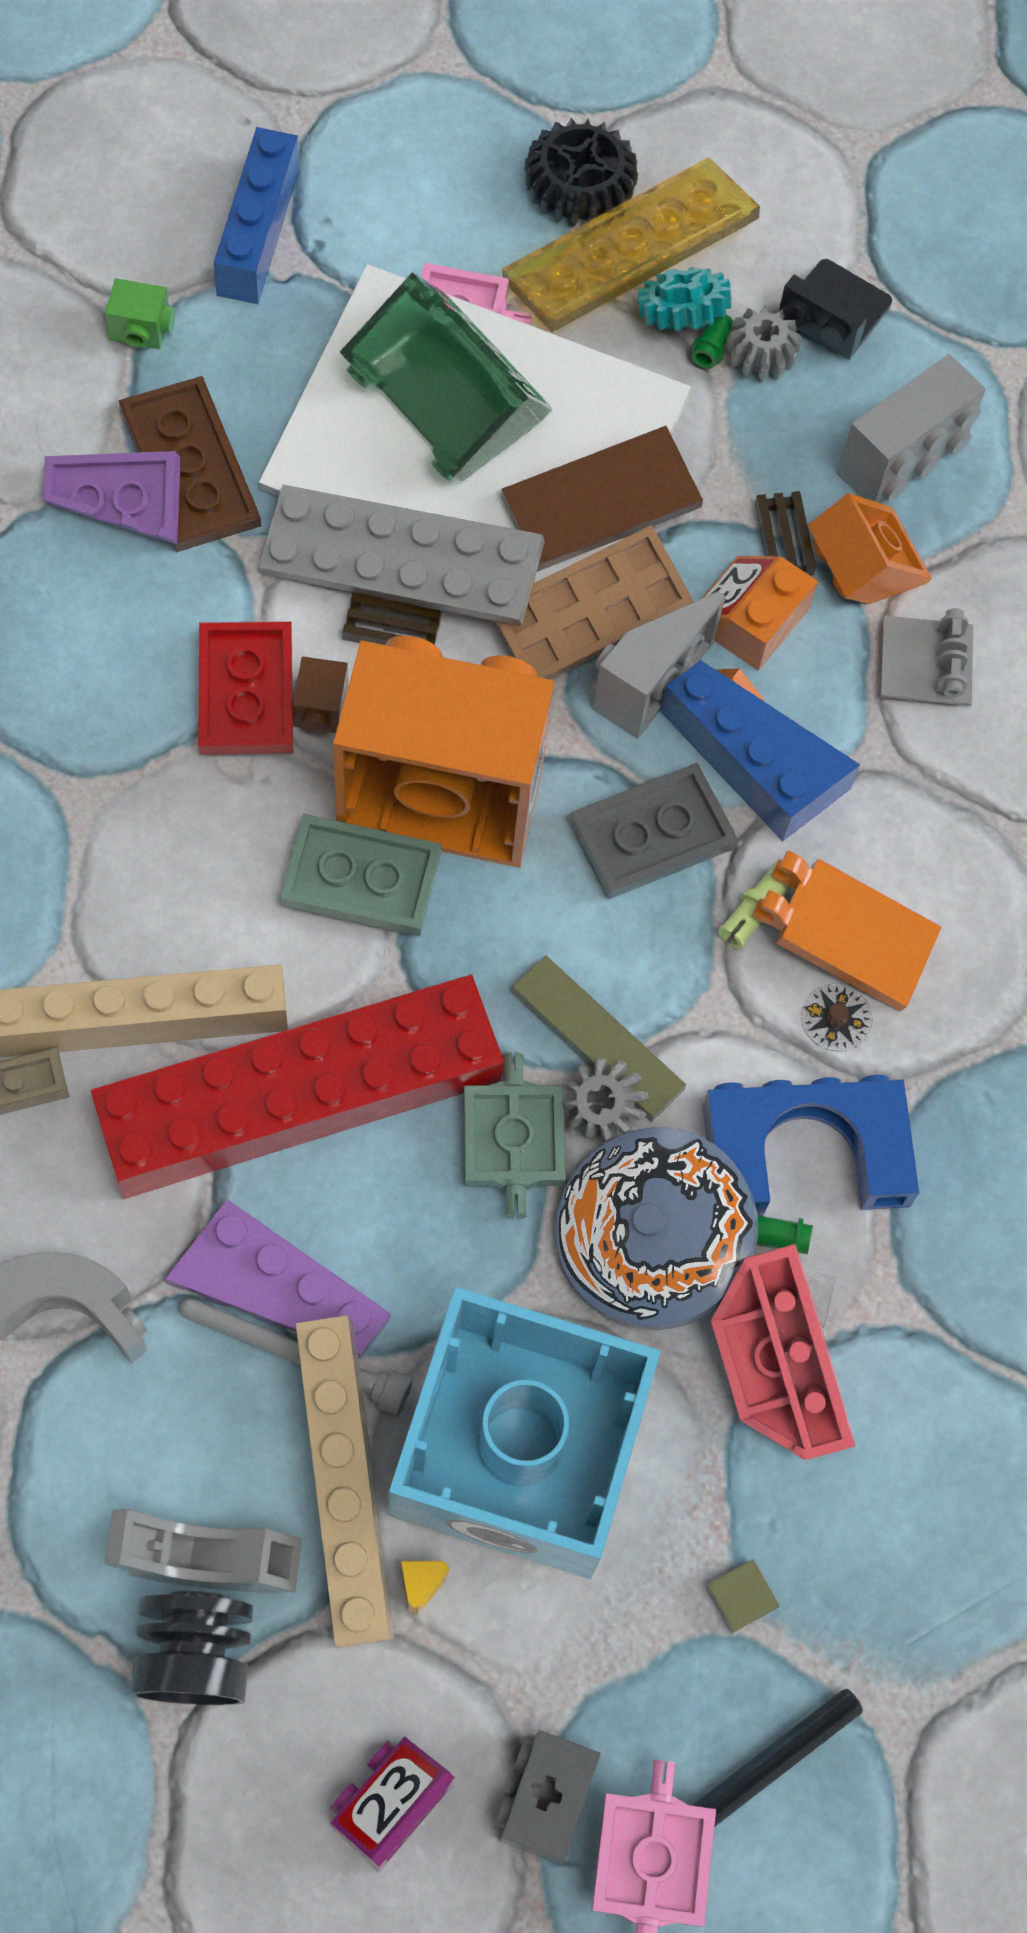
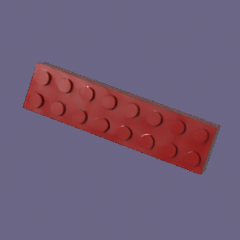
M470 974L94 1088L90 1092L124 1200L464 1094V1086H490L502 1081L504 1060L474 977Z

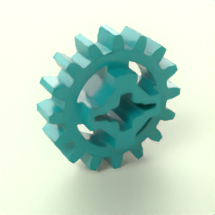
M690 267L687 271L671 269L663 274H657V281H645L644 288L638 289L640 318H645L647 325L658 323V329L660 330L668 328L680 331L682 327L698 329L706 324H713L714 316L725 317L726 309L732 308L730 280L724 279V274L721 272L712 275L710 268L703 270Z

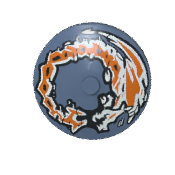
M652 1127L627 1132L609 1140L594 1150L580 1164L570 1178L563 1192L556 1219V1243L563 1269L576 1291L584 1300L606 1317L620 1324L645 1330H664L685 1326L714 1312L720 1305L744 1259L755 1254L758 1239V1217L755 1201L747 1181L735 1163L725 1152L705 1138L691 1132L667 1127Z

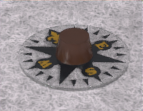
M827 984L818 987L805 999L801 1010V1022L807 1036L821 1048L835 1052L848 1051L858 1047L868 1037L873 1024L872 1011L867 1000L857 990L842 984Z

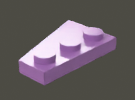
M176 451L45 456L43 500L50 506L177 545L181 457Z

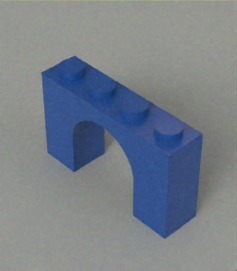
M870 1075L861 1078L859 1082L841 1083L838 1078L825 1077L816 1079L807 1085H792V1082L788 1080H774L763 1084V1087L744 1088L741 1083L729 1082L719 1084L707 1092L703 1103L706 1140L725 1152L740 1170L751 1189L757 1214L760 1216H764L770 1203L765 1158L766 1137L783 1123L798 1119L815 1120L827 1124L839 1132L847 1141L855 1160L861 1210L909 1208L919 1195L904 1079L889 1080L886 1075Z

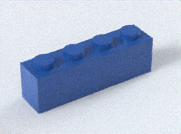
M256 127L213 263L216 296L259 304L300 170L298 135Z

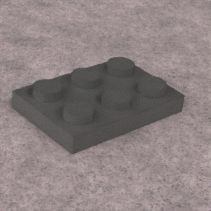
M698 762L572 811L570 814V822L609 899L734 850L739 842Z

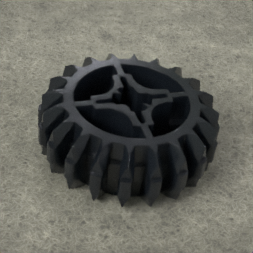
M571 117L567 126H563L555 121L551 131L542 129L538 140L532 141L528 157L525 159V184L527 190L531 191L533 203L541 204L543 215L555 212L557 222L566 217L571 219L574 227L579 220H586L592 227L597 217L608 222L612 213L621 214L625 203H630L638 181L636 153L631 152L630 140H621L619 129L611 132L607 131L605 121L599 126L591 125L589 118L583 124H576Z

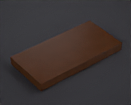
M203 376L118 400L121 414L137 453L176 451L181 457L177 545L173 544L176 553L262 526L260 514Z
M667 425L502 488V498L517 530L543 535L545 542L537 572L630 536L650 525L655 526L699 509L703 504L698 488Z

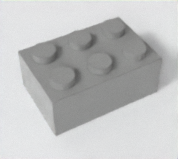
M950 354L946 355L851 424L837 474L862 498L878 503L883 502L885 499L893 501L903 493L911 480L918 475L921 478L926 477L936 468L941 458L948 453L952 455L959 453L969 443L972 437L970 430L981 413L979 406L986 388Z

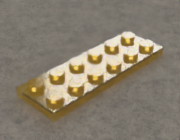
M708 157L613 208L612 211L600 215L502 268V277L509 279L508 287L553 333L759 219L760 205Z

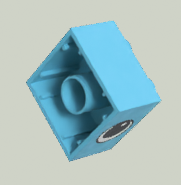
M455 1287L391 1483L388 1515L591 1580L603 1554L661 1350Z

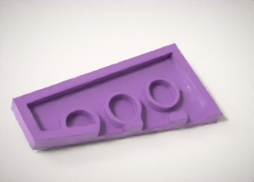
M228 1199L165 1278L166 1284L180 1290L187 1289L205 1296L207 1300L227 1307V1305L254 1315L255 1319L271 1325L275 1323L297 1332L296 1323L348 1315L354 1323L359 1359L363 1357L391 1319V1313Z

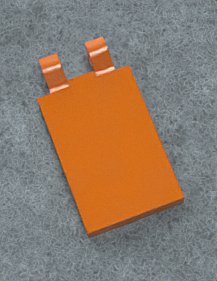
M787 851L782 860H777L770 876L777 882L795 889L790 902L788 903L780 894L769 890L764 899H759L752 916L758 921L771 925L781 931L776 944L898 1011L905 1009L909 1004L942 927L819 858L809 867L801 856Z

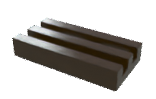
M791 492L790 497H784L783 493H774L773 498L766 499V494L757 495L755 507L765 556H778L769 511L775 510L785 559L808 575L814 576L816 564L801 492ZM786 509H791L802 563L801 566L797 564Z
M353 593L351 606L347 612V621L342 631L343 640L360 643V640L386 645L390 638L402 636L356 626L357 623L381 627L384 631L398 634L405 632L427 637V641L435 645L442 611Z

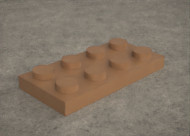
M650 525L534 583L522 626L495 621L513 657L530 664L537 671L538 677L553 679L599 656L608 644L612 643L616 646L626 632L694 601L656 531Z

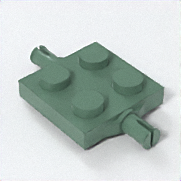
M508 1052L502 1055L504 1060L503 1081L490 1086H464L465 1186H494L505 1190V1217L514 1219L516 1200L517 1219H523L527 1217L525 1190L535 1186H565L563 1086H538L523 1081V1054L515 1052L514 1071H512V1052Z

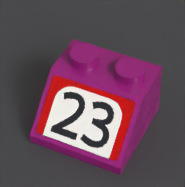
M405 1736L397 1746L388 1740L367 1764L373 1773L359 1789L353 1783H350L330 1807L336 1814L330 1822V1826L378 1872L383 1869L450 1790L455 1780V1777L446 1768Z

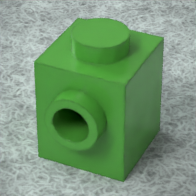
M115 278L105 311L109 340L127 343L136 348L149 347L160 349L165 332H172L175 320V308L169 306L167 287Z

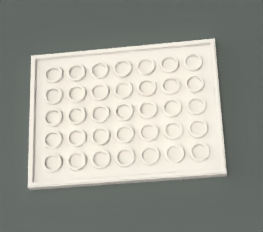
M367 264L259 481L260 490L278 497L282 484L517 529L502 498V488L667 425L672 435L690 395L691 386ZM620 540L536 572L534 583Z

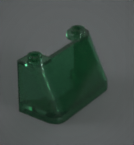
M414 272L403 281L340 351L341 355L350 363L346 370L351 377L364 388L371 383L373 386L381 389L433 446L431 452L435 459L431 464L448 481H451L453 478L464 481L539 425L553 411L541 394L462 309L441 289Z

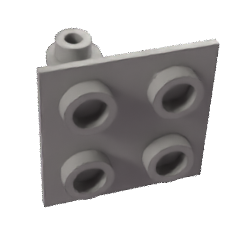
M958 608L949 609L941 621L884 615L880 697L971 706L973 624H968V618L964 616V611Z

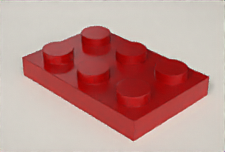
M292 621L199 622L198 747L200 755L293 753Z

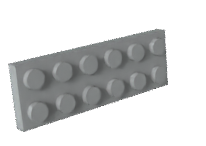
M282 484L258 568L264 575L522 626L545 541L542 534Z

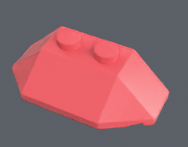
M792 1244L746 1257L711 1319L740 1421L789 1449L803 1460L855 1447L841 1388L796 1245Z

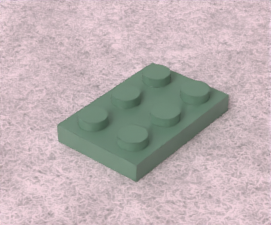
M303 814L280 894V906L420 936L442 852V844Z

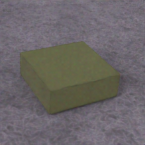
M754 1559L706 1586L732 1634L780 1607Z

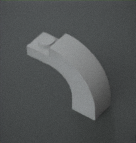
M62 1252L30 1253L12 1258L0 1264V1338L2 1340L27 1320L41 1312L51 1309H72L92 1318L131 1364L147 1351L144 1339L141 1336L147 1331L146 1327L129 1307L125 1308L122 1312L119 1310L132 1300L128 1288L107 1268L87 1258Z
M115 1509L112 1511L104 1565L128 1570L131 1576L190 1587L240 1592H295L302 1538L269 1528L224 1529L173 1522L130 1509Z

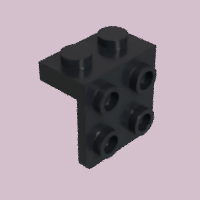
M822 259L805 280L793 274L784 285L779 311L783 309L784 320H796L797 330L850 360L888 312L892 304V297L829 259Z

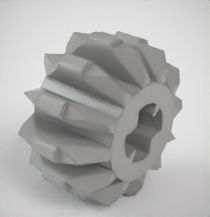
M766 305L760 310V313L747 308L743 318L736 317L731 324L730 335H728L726 342L727 353L731 354V367H743L744 378L754 373L758 374L761 383L767 377V374L779 380L784 370H791L792 366H794L797 352L800 349L801 339L800 334L796 333V320H784L783 309L776 314L769 313Z
M598 1058L595 1063V1072L588 1065L578 1067L579 1075L584 1081L583 1083L574 1080L567 1081L566 1087L576 1092L577 1096L576 1099L565 1100L564 1108H578L579 1112L572 1117L570 1124L572 1127H580L587 1123L585 1129V1137L587 1139L594 1140L602 1132L605 1142H608L617 1137V1128L622 1134L634 1131L633 1125L628 1119L629 1117L636 1120H644L646 1117V1113L643 1110L635 1108V1101L648 1100V1092L633 1091V1088L642 1080V1076L639 1073H632L625 1077L627 1063L618 1060L610 1069V1064L606 1058ZM612 1090L613 1093L609 1097L615 1098L614 1107L603 1108L601 1111L599 1107L603 1103L597 1102L598 1094Z

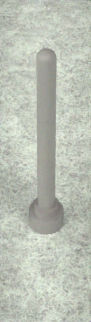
M193 1298L182 1301L180 1313L183 1317L301 1366L297 1341ZM360 1368L363 1392L370 1394V1400L378 1403V1410L398 1417L410 1394L413 1378L393 1371L391 1375L385 1372L376 1375Z

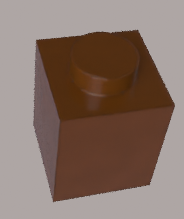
M302 656L293 700L294 727L302 728L312 734L336 733L348 690L347 662Z

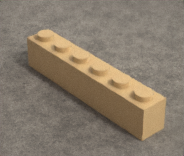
M282 964L0 990V1058L22 1056L57 1047L59 1052L288 1030Z
M348 1315L296 1323L335 1647L348 1648L393 1641L395 1636L354 1323Z

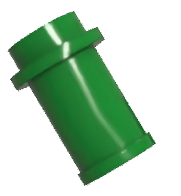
M726 314L725 317L714 316V323L711 325L706 324L701 336L693 341L691 345L692 360L699 367L710 369L720 364L723 360V348L728 335H730V328L733 323V319Z
M757 1214V1245L778 1249L795 1244L798 1253L808 1255L813 1225L804 1224V1218H799L798 1222Z

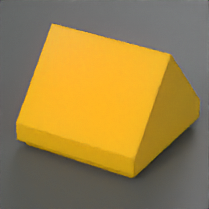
M401 1561V1575L407 1607L412 1615H419L447 1580L449 1565L444 1561Z

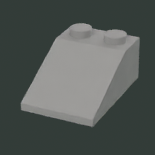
M715 592L626 632L616 646L612 643L608 644L596 662L599 673L592 686V689L596 691L593 710L638 739L660 712L666 685L699 662L713 645L726 596L720 592Z

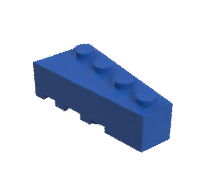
M702 660L666 685L660 712L782 842L851 790L860 767L859 763Z

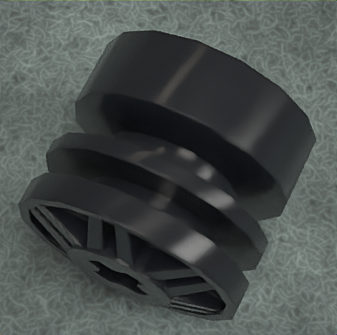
M174 1591L169 1594L140 1598L139 1614L150 1619L161 1620L162 1623L137 1626L136 1635L143 1640L160 1644V1651L134 1657L131 1696L157 1702L223 1706L245 1703L248 1664L225 1657V1649L238 1648L250 1644L251 1634L249 1632L227 1626L252 1622L253 1605L243 1601L228 1599L221 1594L202 1591Z

